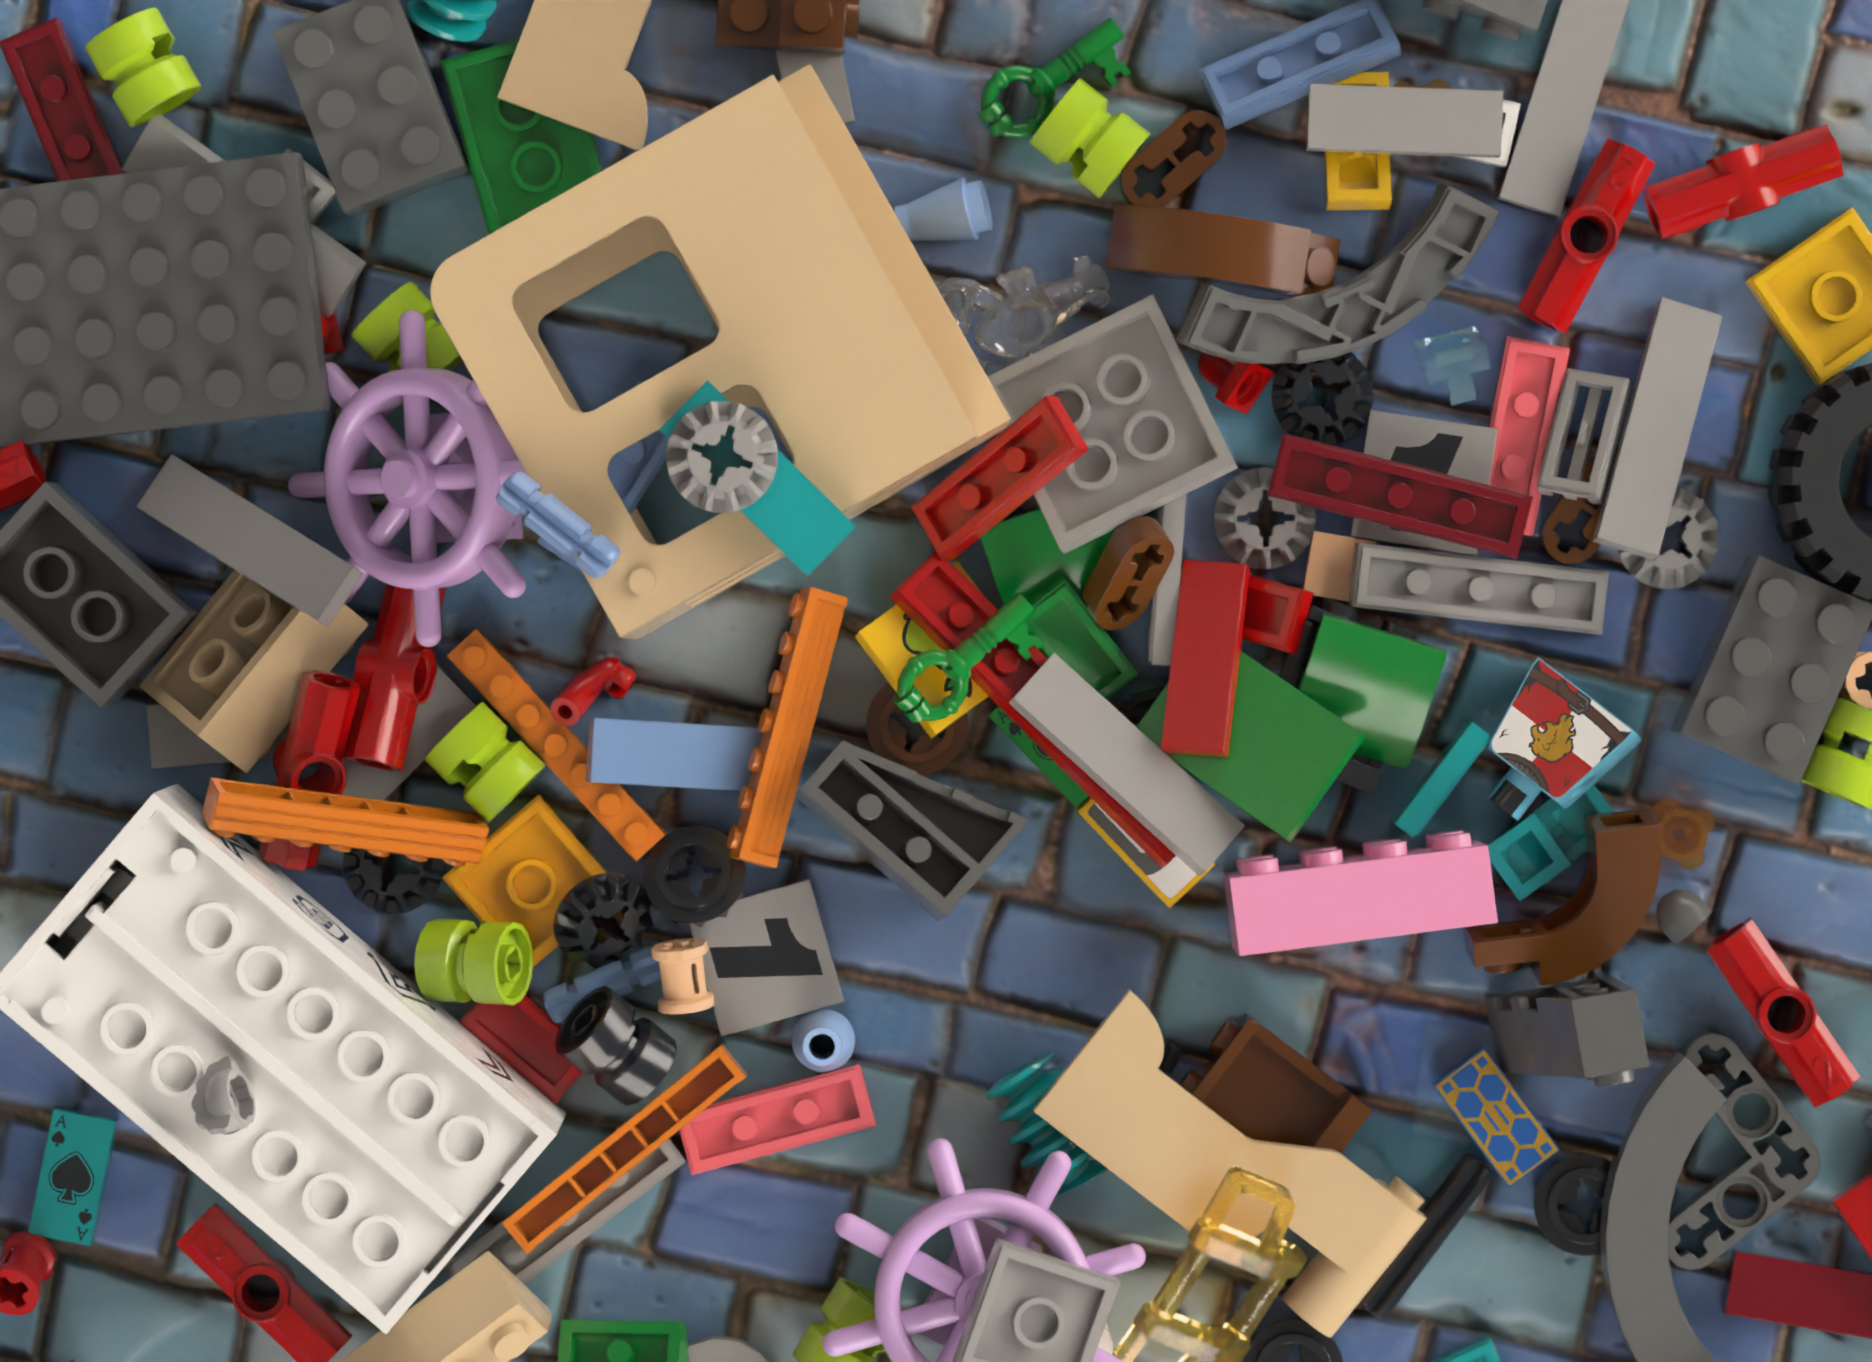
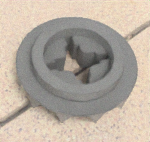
M726 401L708 402L686 413L675 426L667 446V469L675 488L691 504L710 512H735L755 503L770 487L778 464L777 444L765 420L753 410L740 403ZM728 427L733 428V452L742 456L743 461L753 463L751 469L740 466L739 469L727 467L723 477L719 476L716 487L711 486L710 482L713 476L710 473L711 461L702 457V453L692 450L693 445L705 447V445L717 446L721 437L726 436Z
M1273 468L1251 469L1234 477L1221 491L1214 509V528L1221 546L1230 557L1241 564H1247L1250 568L1274 569L1291 563L1310 544L1315 528L1316 514L1313 507L1267 496V500L1271 501L1272 511L1282 512L1283 515H1292V521H1283V524L1272 526L1271 536L1268 537V547H1263V537L1260 536L1258 526L1248 525V522H1237V516H1246L1248 512L1258 510L1259 500H1262V490H1267L1268 494Z
M1676 488L1666 527L1673 525L1675 522H1681L1684 517L1687 519L1678 537L1684 545L1683 549L1689 553L1687 557L1683 553L1667 549L1659 554L1657 558L1651 560L1618 550L1623 565L1632 576L1642 583L1655 588L1673 589L1685 587L1707 573L1710 564L1719 550L1718 522L1703 499L1686 490Z

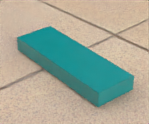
M707 380L659 431L669 440L675 426L686 413L708 402L729 401ZM728 427L726 436L721 437L717 446L705 445V447L694 444L692 450L702 453V457L711 461L710 473L713 475L711 482L715 486L719 476L723 477L727 467L739 469L740 466L751 469L753 464L743 461L742 456L733 452L734 440L732 435L734 429ZM779 450L777 470L770 487L755 503L740 510L807 577L856 528Z

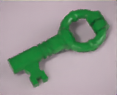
M1109 17L1075 42L1071 48H1067L1065 53L1059 54L1058 58L1055 57L1041 69L1014 65L996 70L982 91L981 110L978 111L977 115L984 124H989L987 128L994 138L1000 135L1010 139H1022L1034 135L1053 110V97L1056 95V89L1069 80L1071 75H1075L1078 70H1082L1083 66L1093 62L1096 66L1103 69L1102 76L1110 87L1119 83L1114 77L1117 73H1120L1124 78L1131 74L1123 61L1118 62L1116 60V52L1112 47L1124 38L1123 33ZM1013 81L1025 82L1029 92L1038 99V107L1035 114L1026 118L1025 122L1014 124L1015 122L1007 112L1001 115L1005 109L999 100L996 99L999 91L1006 88Z
M1017 593L984 623L983 627L980 626L976 633L973 632L970 638L965 639L954 650H929L911 657L898 678L894 702L913 723L922 720L936 721L955 714L967 695L971 669L985 657L986 653L989 654L992 648L997 647V643H1001L1007 638L1016 644L1014 648L1026 661L1032 656L1028 651L1029 648L1034 645L1039 650L1044 646L1036 634L1029 632V627L1025 623L1036 610L1021 593ZM940 665L945 675L953 680V689L949 696L942 699L940 704L931 706L913 685L915 677L923 673L926 667Z

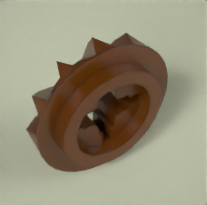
M887 683L876 694L868 710L866 727L873 751L876 755L912 769L919 775H928L944 769L955 760L966 742L968 734L967 713L943 730L945 732L943 738L936 735L931 739L929 735H921L917 743H913L910 752L906 751L904 748L908 741L905 739L907 728L899 724V720L890 717L892 711L901 715L904 711L894 702L893 699L896 691Z

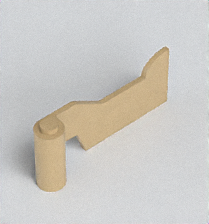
M534 0L497 98L636 151L642 149L648 129L647 99L642 86L631 73L626 71V67L652 0Z
M1128 989L1033 1108V1111L1221 1257H1224L1279 1221L1316 1248L1318 1252L1281 1298L1304 1321L1325 1336L1331 1338L1427 1220V1217L1419 1210L1425 1199L1396 1176L1389 1184L1379 1178L1375 1180L1336 1150L1253 1140L1246 1137L1159 1069L1164 1055V1042L1161 1030L1145 1003Z

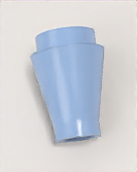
M962 177L914 201L895 206L894 212L911 242L978 240L980 232L992 230L990 205L981 180L967 183L966 179Z
M818 1009L808 1012L794 1027L792 1033L794 1054L810 1070L817 1072L834 1071L842 1067L850 1059L854 1051V1030L850 1022L842 1014L834 1010ZM818 1034H826L834 1041L835 1048L832 1052L827 1051L824 1055H819L812 1050L813 1044L810 1042L811 1039Z

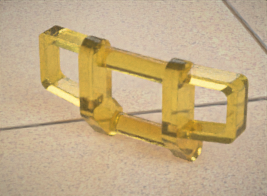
M1238 1166L1229 1168L1202 1216L1197 1218L1188 1232L1187 1237L1190 1243L1152 1303H1144L1133 1319L1132 1326L1115 1348L1112 1355L1124 1362H1133L1150 1338L1185 1353L1178 1362L1243 1361L1253 1346L1250 1343V1337L1288 1278L1298 1276L1308 1259L1301 1248L1283 1239L1295 1212V1204L1289 1189ZM1242 1193H1248L1275 1205L1261 1240L1221 1224L1236 1197ZM1212 1256L1259 1276L1229 1324L1219 1323L1207 1326L1176 1313Z

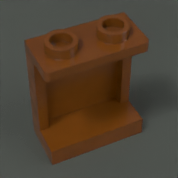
M1247 1013L1239 1023L1229 1018L1221 1026L1207 1049L1215 1054L1200 1074L1190 1069L1178 1083L1248 1138L1327 1148L1340 1153L1373 1111L1368 1104Z

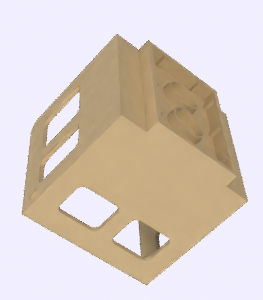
M811 64L780 81H777L774 74L450 256L438 267L431 282L430 297L438 318L527 475L541 485L539 492L542 495L551 493L593 527L591 533L594 536L603 534L619 547L621 553L618 560L605 576L596 579L589 576L583 570L582 572L620 638L638 640L786 556L740 510L720 513L671 542L658 545L637 507L630 515L609 478L608 467L611 459L622 450L658 431L707 380L729 402L740 403L746 407H756L764 411L792 458L793 465L849 520L966 455L972 448L1001 433L1011 420ZM669 252L675 255L681 262L719 329L716 339L705 348L597 409L583 413L540 338L539 326L542 319L552 311L655 253Z

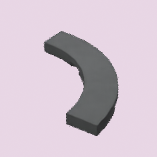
M1438 184L1427 207L1403 239L1378 262L1359 275L1339 285L1316 293L1296 297L1258 298L1230 293L1201 282L1175 342L1213 356L1256 364L1309 363L1338 357L1364 348L1394 333L1427 309L1426 304L1437 296L1451 279L1456 280L1463 273L1486 240L1500 211L1449 185Z
M1679 1051L1659 1072L1637 1103L1630 1117L1632 1122L1624 1136L1618 1155L1613 1156L1602 1202L1600 1249L1606 1294L1609 1302L1612 1304L1623 1340L1635 1362H1717L1701 1344L1689 1325L1679 1303L1669 1261L1668 1230L1673 1196L1684 1162L1697 1137L1711 1117L1726 1102L1727 1098Z

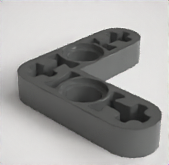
M1713 1031L1700 1032L1692 1036L1683 1046L1681 1053L1697 1068L1702 1062L1701 1056L1698 1054L1701 1047L1706 1045L1714 1051L1723 1047L1726 1054L1721 1058L1720 1063L1728 1075L1735 1080L1742 1070L1747 1075V1080L1731 1086L1725 1092L1724 1096L1727 1100L1715 1113L1747 1155L1670 1214L1668 1230L1669 1259L1678 1267L1687 1270L1701 1269L1712 1263L1806 1189L1816 1179L1821 1167L1820 1154L1815 1144L1738 1046L1728 1037ZM1709 1071L1702 1072L1718 1090L1725 1088L1714 1074ZM1747 1093H1756L1761 1095L1767 1103L1768 1113L1766 1119L1755 1128L1746 1129L1740 1127L1733 1117L1735 1102L1739 1097ZM1781 1121L1786 1124L1787 1129L1775 1133L1777 1137L1789 1149L1796 1151L1802 1147L1805 1152L1798 1160L1803 1170L1796 1176L1786 1170L1779 1174L1776 1173L1774 1168L1780 1164L1781 1159L1770 1144L1764 1142L1759 1151L1753 1146V1142L1771 1135ZM1744 1182L1750 1184L1757 1194L1755 1209L1745 1217L1735 1218L1729 1216L1723 1208L1722 1198L1724 1192L1735 1183ZM1709 1203L1715 1217L1730 1228L1729 1231L1720 1237L1718 1229L1712 1226L1699 1237V1242L1703 1246L1699 1253L1694 1255L1687 1249L1677 1253L1674 1247L1679 1244L1681 1239L1676 1231L1684 1224L1695 1230L1710 1220L1700 1212V1209Z

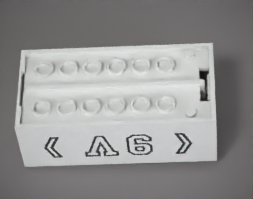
M179 784L157 791L150 796L0 972V1009L376 1327L387 1334L554 1139L567 1113L491 1051L435 1001L427 1000L413 982L271 862L264 861L258 851L237 833L234 837L227 838L216 835L209 830L201 815L203 805ZM225 1056H229L236 1061L239 1070L246 1076L252 1087L256 1105L255 1117L253 1122L243 1129L211 1135L206 1129H202L195 1122L196 1113L191 1103L194 1095L197 1093L196 1083L205 1075L208 1066Z

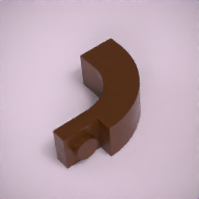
M1115 204L1105 268L1153 278L1212 282L1296 297L1334 287L1341 239L1311 233L1312 230L1251 218L1176 208Z
M1648 809L1584 815L1587 860L1583 878L1574 894L1558 909L1541 917L1464 927L1466 951L1474 966L1484 967V970L1490 973H1510L1520 970L1522 963L1530 962V968L1540 986L1563 982L1585 974L1616 954L1630 940L1647 915L1659 881L1661 867L1660 829L1658 822Z

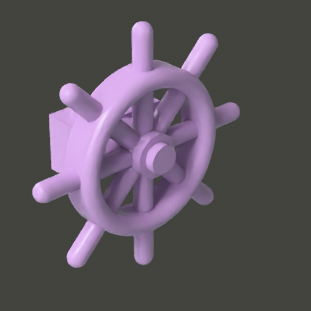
M408 310L399 319L400 370L382 374L358 389L337 364L326 362L329 394L343 410L338 416L329 438L324 472L297 473L290 478L288 489L296 498H326L333 527L350 555L347 562L363 573V576L344 604L349 603L369 574L386 584L413 589L416 639L422 646L432 647L439 643L442 635L439 588L460 584L483 570L505 596L517 598L524 593L526 589L525 578L500 551L506 539H523L522 514H518L516 517L498 504L496 495L500 487L513 473L518 471L527 473L474 379L471 381L449 370L427 368L425 320L420 312ZM429 398L441 404L450 413L430 414ZM402 403L404 409L405 441L386 420L387 416ZM372 444L386 459L383 468L368 469ZM385 494L389 502L376 519L369 495ZM408 518L410 522L411 556L402 552L392 543ZM455 542L449 550L437 557V543Z
M938 1138L929 1144L927 1154L940 1197L926 1204L910 1216L894 1236L852 1213L841 1214L836 1219L835 1230L840 1237L881 1258L874 1291L875 1319L827 1333L823 1338L822 1346L829 1356L838 1357L883 1344L892 1362H930L918 1350L910 1335L921 1333L944 1346L936 1362H953V1357L996 1238L1042 1253L1041 1245L1031 1241L1033 1236L1036 1235L1049 1247L1056 1258L1109 1276L1141 1267L1146 1260V1253L1139 1244L1130 1243L1085 1257L1079 1242L1070 1229L1059 1217L1049 1210L1071 1168V1159L1065 1152L1055 1151L1049 1154L1026 1196L993 1188L965 1190L952 1145L946 1139ZM991 1218L1006 1220L1012 1223L1008 1228ZM949 1226L954 1248L945 1264L918 1250L932 1235ZM905 1272L932 1286L923 1305L901 1311L900 1292ZM1099 1347L1093 1359V1362H1124Z

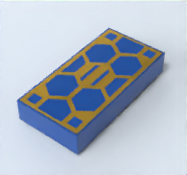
M1481 1046L1431 1084L1508 1188L1512 1187L1560 1151L1484 1047Z

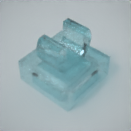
M1475 327L1413 342L1417 365L1428 384L1441 381L1445 396L1449 395L1452 406L1476 400L1471 373L1491 369L1486 343Z

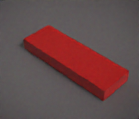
M1045 396L911 506L940 559L954 560L1089 449L1058 396Z
M1183 560L1161 749L1165 753L1229 757L1250 568L1247 564Z

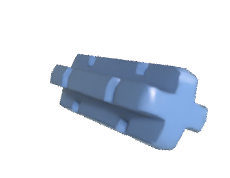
M518 471L509 476L496 495L498 504L515 517L518 514L526 517L524 520L526 526L565 557L574 555L578 558L575 564L592 578L599 579L611 570L621 553L618 546L603 534L594 536L591 533L593 527L551 493L542 495L539 492L541 485L524 472Z
M648 946L630 954V960L613 961L573 979L574 984L568 986L564 982L546 990L542 996L550 1018L554 1023L564 1021L573 1007L596 988L606 986L618 995L623 996L634 991V985L641 983L642 987L660 980L659 961L652 959L651 948L653 946Z

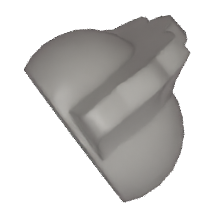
M225 1056L209 1065L205 1075L196 1083L197 1093L194 1095L191 1103L196 1113L195 1122L202 1129H206L211 1135L229 1133L233 1130L247 1127L253 1122L256 1112L254 1093L248 1079L239 1070L236 1061L229 1056Z

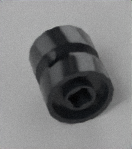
M603 986L588 993L573 1007L557 1033L555 1049L559 1055L582 1073L587 1075L594 1073L597 1085L620 1103L629 1106L647 1097L661 1083L675 1059L677 1045L675 1039L651 1020L644 1017L634 1020L636 1008L611 988Z

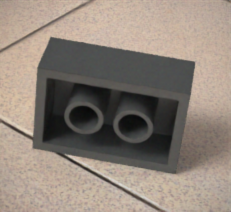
M351 0L272 31L340 206L345 214L351 218L470 172L413 24L406 13V6L403 0Z
M45 481L0 530V616L100 708L113 707L199 613L59 483Z
M1760 555L1747 556L1670 731L1784 781L1799 784L1872 620V604Z

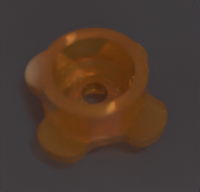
M1671 798L1658 801L1653 808V813L1660 829L1661 858L1668 857L1677 860L1684 869L1692 870L1698 868L1705 859L1702 850L1707 843L1708 833L1712 832L1715 828V819L1712 813L1703 808L1691 811L1679 807L1677 801ZM1676 828L1684 830L1685 836L1683 839L1676 840L1674 838L1673 832Z

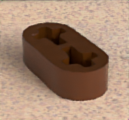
M1199 110L1188 112L1173 122L1135 155L1124 168L1120 186L1121 193L1129 205L1166 207L1216 164L1224 153L1227 138L1226 130L1221 121L1213 114ZM1191 125L1197 131L1205 126L1210 128L1213 135L1208 145L1212 153L1205 157L1197 150L1180 163L1173 154L1183 146L1187 139L1182 131L1183 128ZM1165 161L1171 165L1173 170L1160 183L1161 189L1164 191L1163 196L1156 199L1153 194L1147 193L1140 198L1135 194L1133 189L1139 181L1134 173L1136 169L1142 166L1150 173Z
M1595 456L1587 460L1582 482L1589 483V475L1593 468ZM1561 494L1540 528V544L1544 553L1551 560L1561 564H1578L1589 559L1600 545L1599 543L1592 542L1602 505L1596 504L1593 508L1586 503L1588 500L1586 498L1578 497L1576 501L1565 499L1563 494ZM1582 511L1588 515V518L1580 528L1579 535L1586 542L1582 549L1569 547L1563 553L1557 548L1560 536L1553 531L1555 525L1558 522L1563 525L1571 524L1579 512Z
M1149 516L1135 517L1119 526L1110 537L1083 591L1084 603L1101 628L1118 630L1138 620L1148 607L1172 562L1175 553L1173 543L1155 518Z

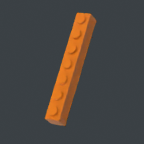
M814 587L801 588L800 594L795 593L791 600L789 616L793 617L790 631L784 632L779 644V654L783 655L779 671L775 670L770 678L768 692L773 694L769 709L765 708L759 719L758 731L762 732L758 748L754 747L750 754L748 770L752 771L749 785L743 786L737 804L738 809L742 810L738 825L734 824L727 840V847L732 848L730 858L766 868H777L848 597Z
M475 629L447 655L453 664L636 862L667 834L621 784L586 782L588 748L568 726L561 725L554 720L551 715L550 706L493 646L480 629Z
M212 777L210 778L201 814L209 830L222 837L231 838L238 833L251 835L255 840L268 843L273 842L277 838L289 840L292 844L300 847H312L313 843L324 844L339 852H350L352 848L364 849L378 857H388L390 853L403 854L408 859L417 862H426L428 858L442 859L446 864L456 867H463L466 863H480L489 832V827L477 812Z
M721 1044L513 1212L502 1224L525 1253H530L540 1242L734 1085L745 1079L747 1073L727 1048Z

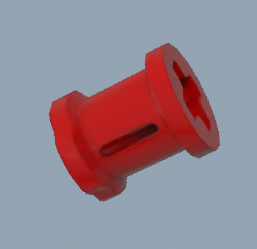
M22 1231L13 1233L6 1238L0 1256V1312L19 1316L28 1314L35 1309L42 1295L40 1283L51 1276L57 1258L53 1245L44 1237Z

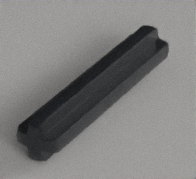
M1467 1153L1463 1155L1421 1211L1427 1217V1220L1360 1301V1305L1379 1319L1388 1317L1493 1177V1171L1489 1166L1472 1154Z

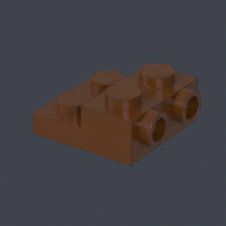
M718 0L716 46L721 48L845 54V38H858L860 0Z

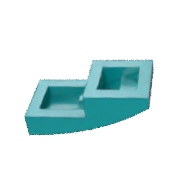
M1595 784L1566 809L1549 797L1487 844L1490 862L1520 902L1571 866L1573 860L1586 852L1584 815L1611 813L1614 810Z

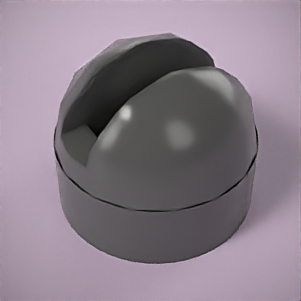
M1678 889L1664 895L1660 899L1656 908V921L1662 932L1676 945L1693 932L1713 910L1700 896L1689 890Z

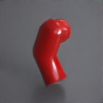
M604 657L567 683L551 703V715L561 725H575L603 690L614 699H624L637 679L635 671L622 665V659Z

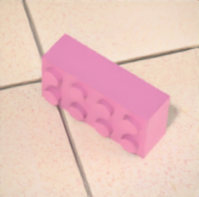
M1452 830L1426 834L1427 846L1407 848L1406 841H1400V838L1363 842V854L1343 857L1342 849H1337V846L1299 851L1300 862L1278 865V858H1274L1273 854L1235 859L1237 870L1222 872L1232 948L1239 956L1498 923L1488 845L1471 840L1470 833H1464L1463 830Z

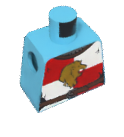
M1538 657L1532 664L1490 741L1488 749L1511 768L1488 798L1517 821L1541 791L1566 809L1630 753L1642 739L1628 725Z

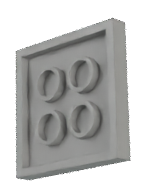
M1153 294L988 376L989 381L1011 418L1005 429L1043 397L1058 396L1089 449L1034 494L1063 554L1118 528L1130 519L1140 517L1238 468Z

